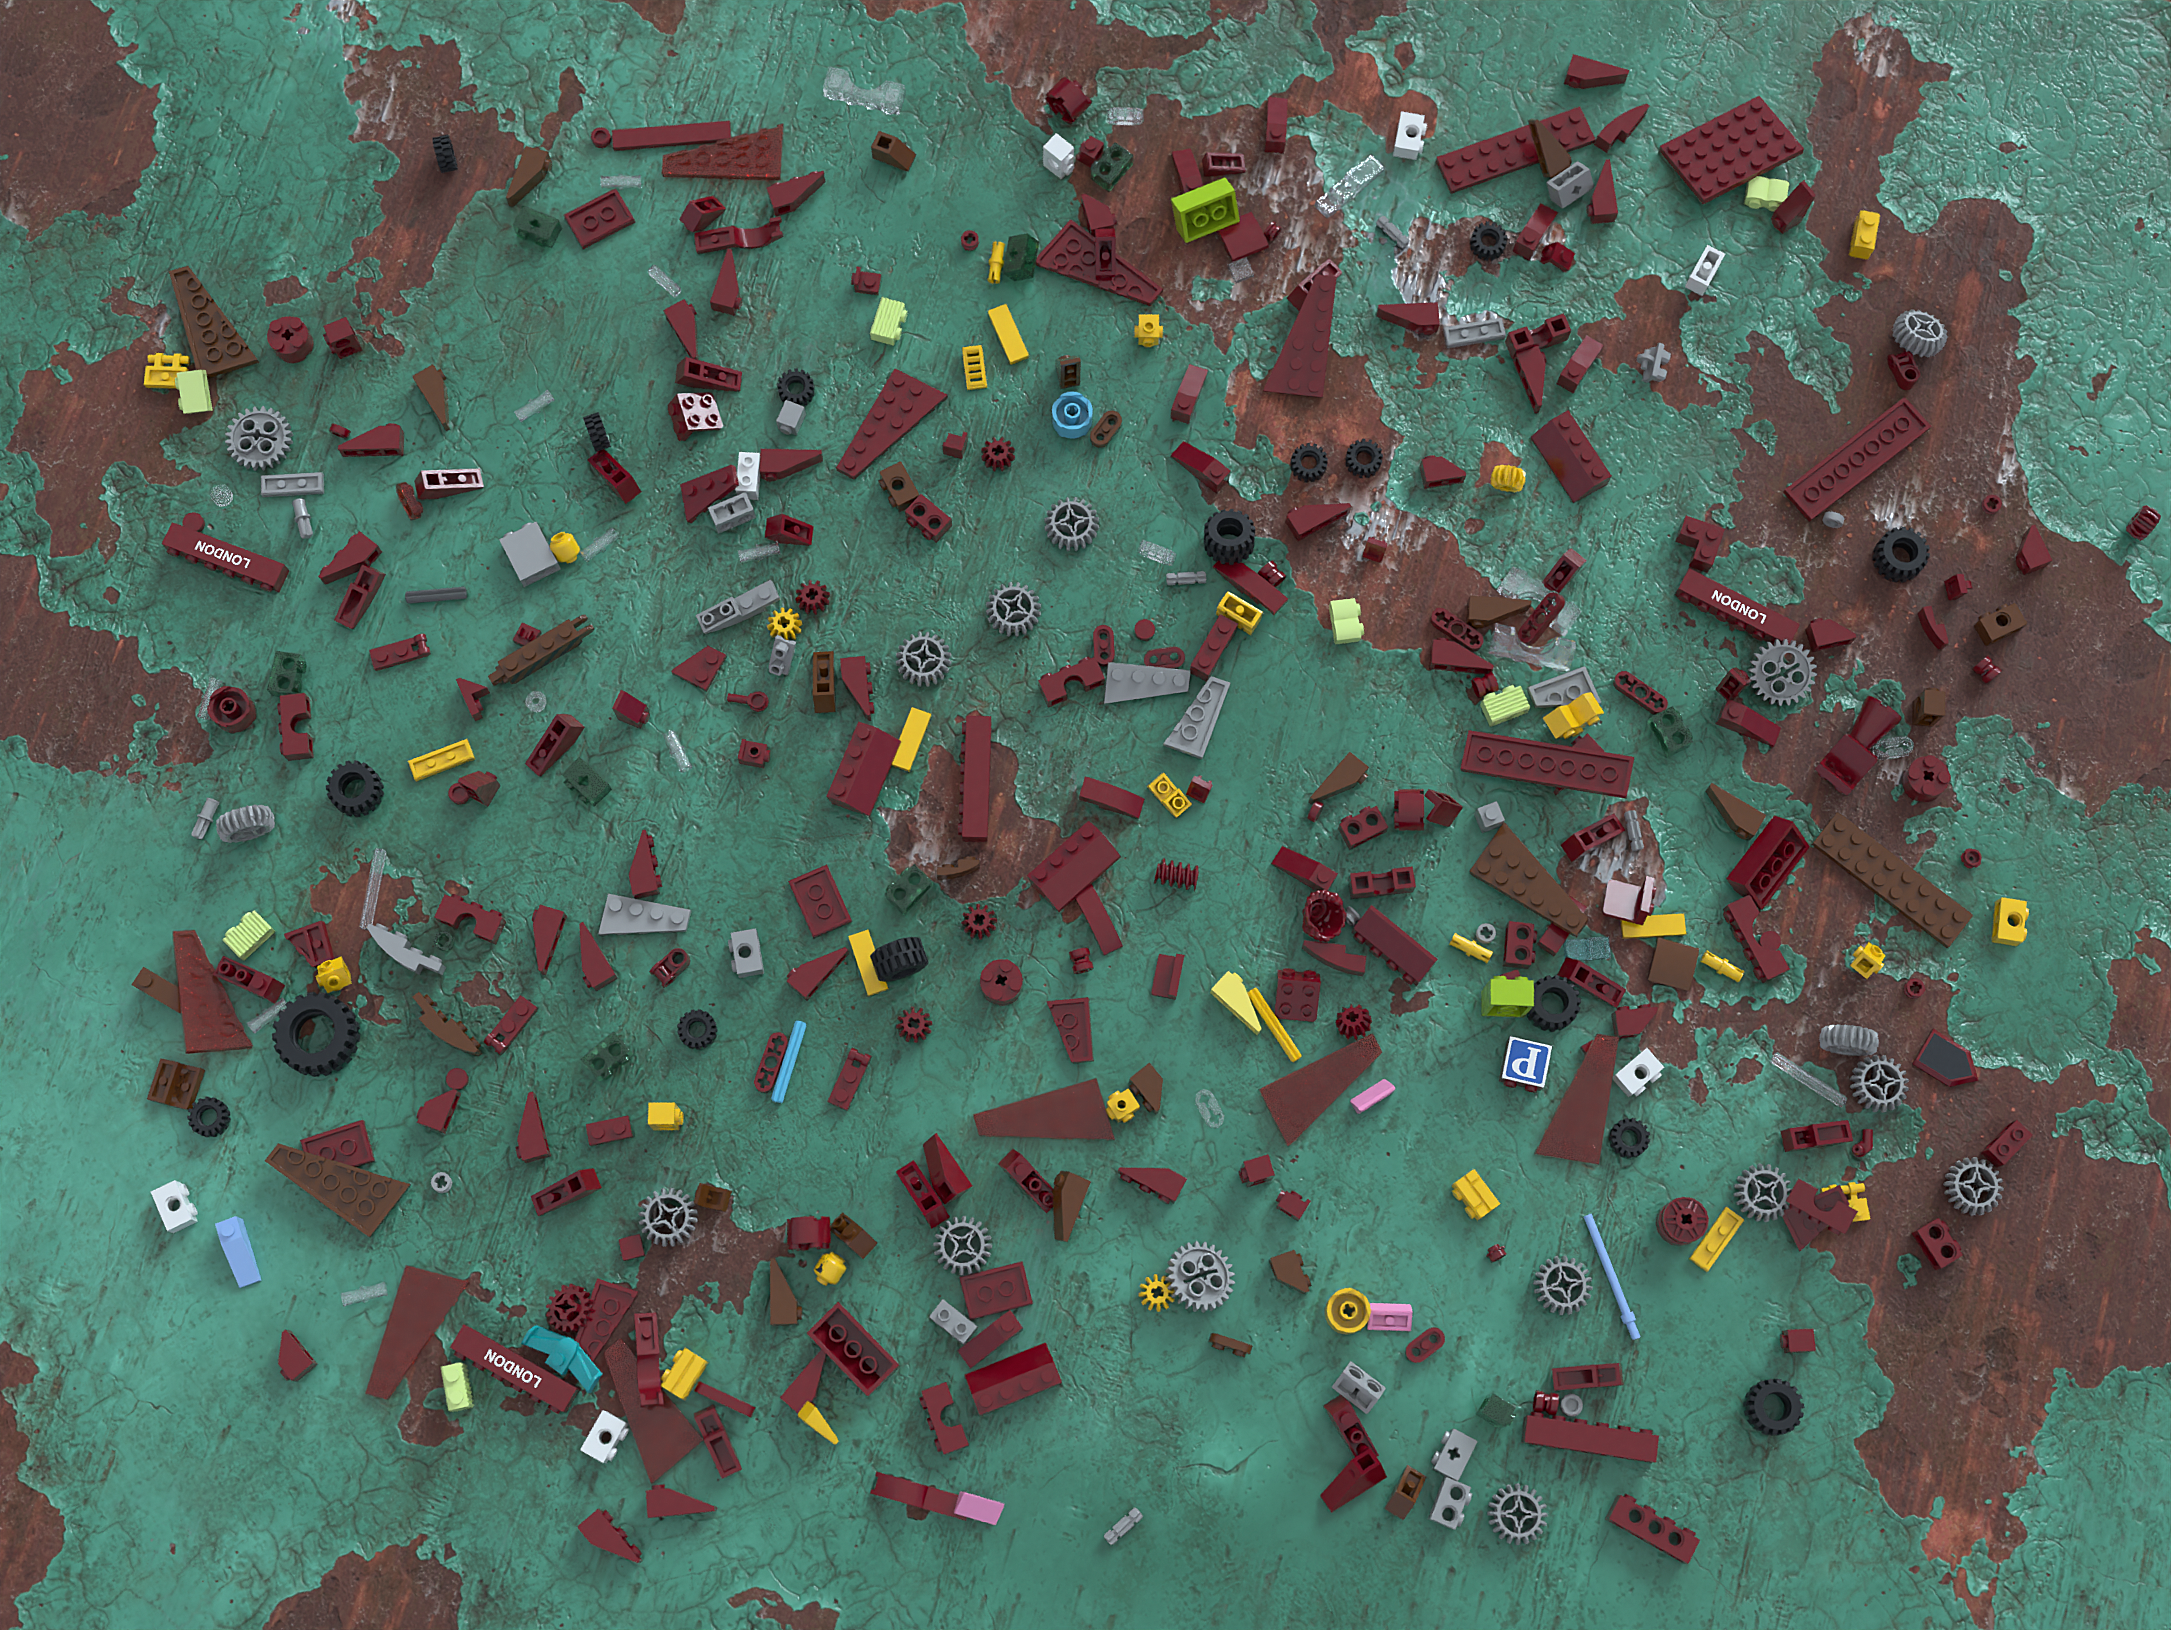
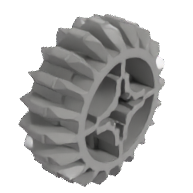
M1911 309L1898 316L1892 329L1893 336L1896 338L1895 342L1900 343V347H1904L1906 352L1910 351L1913 355L1918 354L1920 357L1926 356L1928 358L1935 356L1943 349L1948 337L1946 335L1947 330L1944 329L1945 325L1939 323V319H1935L1933 315H1928L1927 312L1922 313L1919 309L1917 311Z
M1067 497L1065 503L1059 499L1058 506L1055 504L1051 506L1052 510L1047 511L1048 517L1045 518V523L1047 524L1045 531L1048 532V538H1053V545L1059 542L1058 547L1060 549L1065 545L1067 551H1070V547H1074V550L1077 551L1079 545L1084 549L1086 548L1085 542L1088 544L1092 543V538L1097 536L1095 531L1099 530V525L1097 524L1099 518L1095 516L1096 510H1091V504L1084 506V499L1079 503L1076 497H1074L1073 501H1070ZM1065 512L1067 513V516L1064 519H1060V522H1056L1057 518L1061 514ZM1074 512H1078L1083 516H1077L1074 514ZM1070 517L1071 521L1075 524L1074 531L1072 530V526H1070L1069 524ZM1084 526H1088L1084 533L1077 536L1078 530L1084 529ZM1060 532H1066L1070 535V537L1065 536Z
M1009 582L1008 588L1002 584L1001 591L995 588V595H989L990 602L986 603V607L989 609L986 610V615L990 616L988 621L993 623V629L999 628L1000 634L1006 630L1008 637L1011 635V632H1015V636L1018 637L1019 631H1022L1025 635L1027 634L1026 628L1033 630V624H1038L1036 617L1041 616L1039 611L1041 604L1037 603L1039 597L1034 596V590L1028 591L1027 585L1020 588V583L1018 582L1016 587H1013L1012 582ZM1010 596H1016L1012 600L1005 599ZM1023 599L1029 604L1031 608L1030 613L1026 612L1021 606ZM998 606L1002 607V610L1006 612L1004 620L997 613ZM1017 606V611L1014 609V612L1010 613V608L1013 609V607ZM1015 619H1020V620H1022V621L1017 622V623H1012V621L1015 620Z
M918 632L917 638L911 634V641L904 639L903 643L905 646L899 645L898 648L901 652L896 653V658L899 659L896 661V665L900 666L898 669L899 673H904L903 679L910 678V684L917 681L919 687L922 685V682H925L927 687L930 686L929 681L931 680L934 684H937V677L943 680V673L949 672L946 666H951V661L949 660L951 653L947 652L949 646L943 645L944 640L940 639L937 641L938 636L936 634L930 638L929 632H926L925 637H922V633ZM922 646L919 651L911 652L916 647ZM929 646L937 650L941 658L931 654ZM926 653L927 660L923 662L922 666L921 659ZM907 661H912V664H916L919 671L916 672L911 669ZM929 667H936L934 670L925 673Z
M247 805L236 810L232 809L231 812L221 815L216 820V830L220 839L224 842H244L270 832L275 827V818L268 806Z
M1837 1024L1825 1026L1821 1029L1819 1036L1822 1049L1843 1055H1872L1877 1052L1879 1044L1878 1033L1868 1028Z
M1877 1055L1872 1056V1059L1866 1057L1864 1062L1860 1061L1857 1063L1858 1068L1852 1070L1855 1075L1851 1076L1850 1080L1855 1083L1850 1085V1088L1856 1089L1853 1096L1859 1095L1858 1103L1865 1102V1109H1869L1872 1106L1873 1112H1877L1880 1109L1884 1113L1887 1111V1108L1890 1111L1894 1110L1895 1105L1900 1106L1902 1104L1901 1100L1906 1099V1095L1903 1092H1907L1909 1088L1904 1086V1084L1908 1083L1909 1079H1903L1902 1076L1906 1074V1071L1900 1072L1898 1069L1901 1067V1064L1894 1066L1893 1058L1887 1061L1885 1055L1881 1056L1880 1059ZM1869 1068H1872L1871 1080L1864 1082L1866 1072ZM1884 1070L1887 1071L1892 1078L1887 1077L1884 1074ZM1879 1080V1082L1881 1081L1885 1085L1880 1087V1085L1877 1086V1084L1873 1083ZM1894 1086L1893 1095L1890 1099L1886 1100L1888 1087ZM1867 1090L1873 1091V1093L1875 1094V1098L1871 1096Z
M1973 1157L1971 1161L1969 1158H1964L1963 1162L1957 1161L1955 1166L1949 1168L1951 1173L1945 1174V1177L1950 1181H1946L1943 1184L1949 1187V1190H1946L1944 1194H1951L1948 1202L1955 1201L1954 1208L1962 1207L1961 1213L1963 1214L1967 1213L1968 1210L1970 1216L1976 1215V1212L1978 1215H1983L1985 1211L1991 1212L1992 1207L1998 1206L1996 1200L2002 1199L1998 1192L2003 1191L2004 1188L1998 1186V1183H2001L2003 1179L1996 1178L1999 1171L1992 1172L1993 1164L1985 1166L1986 1160L1984 1159L1978 1163L1976 1157ZM1965 1170H1970L1967 1180L1959 1182L1961 1174ZM1980 1174L1983 1175L1987 1183L1982 1181ZM1974 1183L1973 1185H1976L1978 1189L1973 1190L1974 1188H1971L1968 1184ZM1960 1190L1965 1192L1967 1199L1963 1197ZM1988 1191L1986 1199L1982 1203H1977L1980 1193Z
M1760 1163L1756 1168L1753 1165L1750 1166L1749 1171L1743 1170V1176L1737 1177V1181L1741 1184L1734 1185V1188L1739 1190V1192L1734 1193L1733 1196L1740 1197L1736 1205L1743 1204L1744 1207L1740 1211L1743 1213L1748 1210V1218H1752L1755 1214V1221L1757 1222L1761 1218H1763L1764 1222H1769L1770 1218L1774 1221L1778 1219L1777 1214L1779 1216L1785 1214L1783 1209H1789L1786 1200L1788 1198L1787 1194L1791 1193L1792 1189L1786 1188L1790 1181H1783L1786 1174L1778 1175L1779 1168L1776 1167L1771 1171L1770 1164H1767L1764 1168ZM1755 1176H1764L1772 1181L1764 1184L1760 1180L1757 1181ZM1749 1183L1751 1184L1750 1188L1753 1191V1196L1751 1197V1199H1749L1747 1193ZM1776 1186L1779 1193L1778 1202H1776V1198L1773 1194V1191ZM1769 1187V1189L1766 1190L1767 1193L1764 1194L1765 1196L1757 1199V1197L1760 1196V1190ZM1758 1202H1763L1764 1204H1766V1206L1769 1205L1772 1209L1763 1210L1756 1207L1755 1204Z
M662 1188L661 1196L654 1191L655 1199L652 1200L648 1196L646 1200L650 1204L641 1205L642 1208L646 1209V1212H639V1216L645 1217V1219L639 1221V1224L647 1225L641 1231L643 1233L650 1231L647 1239L651 1240L655 1237L654 1244L656 1245L659 1244L661 1239L663 1247L667 1246L668 1240H670L671 1246H675V1239H678L682 1244L684 1241L681 1236L685 1235L687 1238H690L691 1235L686 1231L688 1229L695 1231V1227L690 1225V1223L698 1222L697 1218L691 1217V1215L698 1213L696 1209L690 1210L695 1205L694 1202L686 1203L690 1196L686 1194L682 1197V1190H678L676 1195H674V1188H670L669 1194H667L665 1188ZM674 1200L681 1203L682 1206L669 1209L664 1201ZM658 1205L660 1214L654 1219V1222H651L653 1210ZM665 1211L671 1215L673 1214V1217H671L672 1224L667 1220H663L666 1214ZM685 1212L684 1224L678 1229L677 1219ZM669 1226L673 1233L667 1235L660 1234L655 1231V1228Z
M962 1216V1223H958L957 1217H954V1225H951L950 1221H946L947 1230L940 1226L939 1230L943 1235L936 1234L935 1238L941 1241L934 1242L933 1244L934 1247H940V1250H936L934 1253L936 1256L942 1255L938 1259L939 1263L946 1261L944 1265L945 1270L950 1265L953 1266L951 1269L952 1274H955L957 1268L960 1269V1275H964V1269L966 1268L968 1273L972 1274L971 1267L974 1266L979 1271L980 1267L977 1263L980 1261L983 1265H986L987 1262L982 1257L991 1256L989 1252L985 1251V1249H992V1244H985V1242L991 1240V1236H983L988 1232V1229L983 1228L980 1231L979 1228L982 1226V1222L979 1221L974 1226L975 1219L971 1217L969 1223H966V1216ZM961 1228L970 1229V1232L963 1237H958L952 1233ZM976 1234L981 1241L979 1254L971 1247V1242ZM947 1238L955 1245V1249L950 1257L945 1252ZM957 1241H968L967 1247L970 1251H964V1249L963 1251H958L959 1245ZM963 1254L974 1258L967 1263L955 1262Z
M1558 1256L1553 1258V1262L1550 1259L1546 1260L1547 1267L1545 1265L1539 1266L1543 1273H1535V1276L1540 1278V1280L1533 1281L1534 1285L1540 1287L1535 1289L1534 1293L1541 1292L1542 1295L1537 1298L1538 1302L1546 1301L1543 1304V1308L1551 1305V1313H1554L1558 1308L1559 1315L1564 1314V1309L1568 1315L1572 1314V1308L1576 1312L1580 1311L1578 1303L1581 1306H1586L1587 1303L1583 1298L1590 1299L1591 1295L1586 1293V1291L1593 1289L1592 1286L1586 1285V1283L1592 1281V1278L1584 1277L1589 1271L1587 1269L1580 1270L1583 1266L1581 1262L1575 1266V1258H1571L1569 1263H1567V1256H1563L1561 1262ZM1562 1268L1570 1270L1577 1279L1568 1278ZM1555 1269V1282L1546 1286L1549 1273ZM1560 1280H1562V1283H1572L1564 1289L1559 1287L1553 1288L1561 1283ZM1579 1286L1577 1297L1574 1301L1570 1302L1571 1288ZM1548 1292L1558 1293L1564 1303L1554 1300Z
M1518 1483L1514 1485V1491L1510 1484L1506 1485L1507 1493L1502 1488L1498 1489L1501 1497L1494 1494L1492 1498L1497 1501L1496 1504L1492 1502L1488 1504L1489 1507L1494 1508V1511L1487 1512L1489 1516L1494 1515V1519L1489 1520L1488 1523H1496L1497 1526L1492 1529L1494 1533L1499 1530L1502 1531L1499 1534V1539H1503L1507 1535L1506 1542L1509 1544L1513 1538L1515 1545H1520L1521 1538L1524 1544H1528V1536L1532 1540L1537 1539L1534 1531L1538 1534L1543 1533L1542 1529L1538 1526H1546L1547 1524L1545 1521H1541V1517H1548L1547 1513H1541V1509H1545L1546 1504H1538L1543 1498L1542 1496L1533 1497L1536 1494L1535 1489H1532L1529 1494L1527 1493L1528 1485H1524L1522 1491H1520V1484ZM1514 1495L1512 1507L1509 1510H1501L1504 1501ZM1521 1496L1531 1503L1534 1511L1524 1509ZM1515 1508H1518V1512L1528 1515L1519 1517L1520 1520L1517 1521V1517L1507 1515V1513H1513V1511H1516ZM1501 1517L1511 1520L1514 1532H1511L1504 1526ZM1534 1518L1531 1527L1521 1533L1524 1520Z

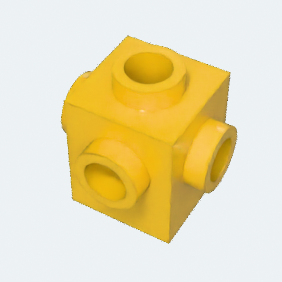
M1139 314L1138 325H1135L1134 337L1138 338V345L1153 347L1158 345L1159 338H1163V326H1159V315Z
M1868 942L1864 947L1860 945L1853 953L1855 958L1850 965L1868 979L1873 972L1877 974L1884 966L1882 961L1885 954H1883L1878 946Z
M342 956L334 960H327L317 966V982L320 987L324 986L327 993L339 991L344 986L352 984L350 972Z
M1128 1088L1122 1093L1116 1091L1108 1097L1109 1101L1106 1103L1108 1108L1105 1110L1111 1120L1115 1119L1117 1123L1120 1121L1125 1123L1134 1117L1133 1113L1138 1111L1140 1106ZM1123 1105L1125 1108L1120 1109L1118 1106Z

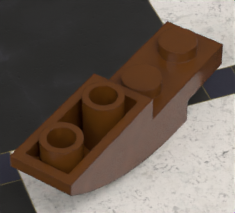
M418 992L413 996V999L425 1012L418 1019L438 1038L465 1053L476 1056L482 1054L478 1049L481 1045L474 1037L469 1038L465 1032L468 1029L460 1020L456 1022L451 1018L446 1022L448 1018L441 1010L437 1012L432 1007L435 1003L428 994L423 996Z

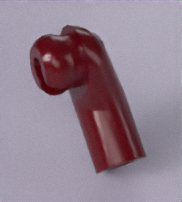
M1862 1129V1141L1852 1147V1153L1856 1157H1863L1873 1149L1872 1129Z

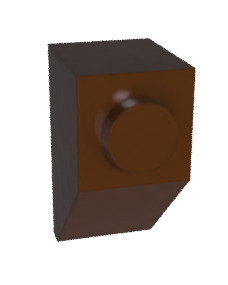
M1407 1465L1384 1509L1404 1520L1416 1503L1426 1476Z

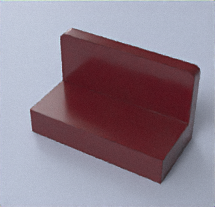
M1428 789L1424 795L1435 805L1426 817L1429 822L1449 827L1463 808L1450 795Z
M1176 953V957L1159 954L1151 992L1153 996L1176 1000L1184 955Z

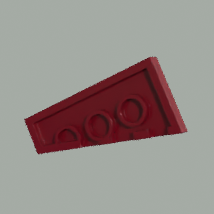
M598 1278L590 1297L593 1303L589 1305V1308L594 1309L593 1312H588V1316L591 1319L584 1320L585 1327L580 1326L575 1339L593 1363L639 1294L637 1291Z

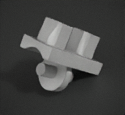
M1658 343L1657 347H1651L1649 350L1645 349L1644 354L1637 356V362L1641 364V369L1644 370L1642 381L1648 383L1651 380L1658 382L1665 380L1667 371L1660 368V364H1667L1671 354L1664 350V344Z
M779 635L775 637L768 667L770 673L778 676L789 674L795 652V641L785 640Z

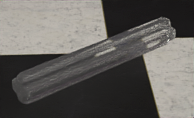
M376 848L373 854L359 925L362 930H368V924H373L387 853L384 849Z
M1776 1052L1771 1057L1770 1062L1838 1107H1842L1846 1103V1096L1783 1055Z

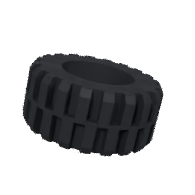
M308 992L305 997L298 995L293 1003L289 1000L285 1004L287 1007L285 1011L280 1010L277 1014L280 1017L279 1021H274L273 1024L276 1033H272V1040L276 1042L274 1048L280 1055L279 1058L292 1069L304 1075L309 1074L312 1077H319L320 1074L328 1076L332 1074L331 1071L333 1070L338 1072L343 1069L342 1064L344 1062L348 1064L352 1060L349 1056L352 1052H357L358 1047L355 1044L360 1041V1034L357 1033L360 1027L359 1023L355 1020V1014L338 998L323 992L319 994ZM316 1016H326L332 1020L335 1028L331 1043L324 1050L310 1054L303 1051L298 1042L300 1029L309 1019Z

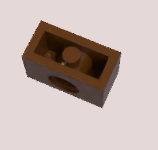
M901 461L879 472V485L883 491L887 490L889 497H887L892 508H897L898 512L907 509L920 495ZM896 485L903 486L899 491L893 489Z
M2006 603L1996 608V612L1992 614L1986 612L1979 616V621L1974 627L1984 645L1988 646L2022 630L2028 623L2016 603L2009 606ZM1996 620L2001 621L2003 626L1998 625Z
M1937 688L1925 689L1913 701L1912 725L1933 727L1945 716L1946 692L1939 691Z

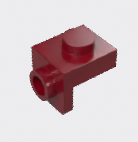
M1555 242L1543 248L1540 263L1546 264L1550 262L1563 272H1566L1570 269L1575 253L1561 243Z

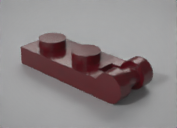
M418 634L413 638L369 650L375 671L429 656L431 652L430 648L426 645V634ZM418 645L419 649L414 651L413 646Z
M520 995L492 1032L486 1036L483 1043L488 1047L492 1046L495 1048V1052L502 1055L533 1017L538 1008ZM500 1034L505 1037L502 1042L497 1040Z
M851 1048L827 1101L828 1103L848 1111L871 1061V1055L867 1053L863 1055L857 1049ZM854 1060L861 1062L859 1068L852 1066Z

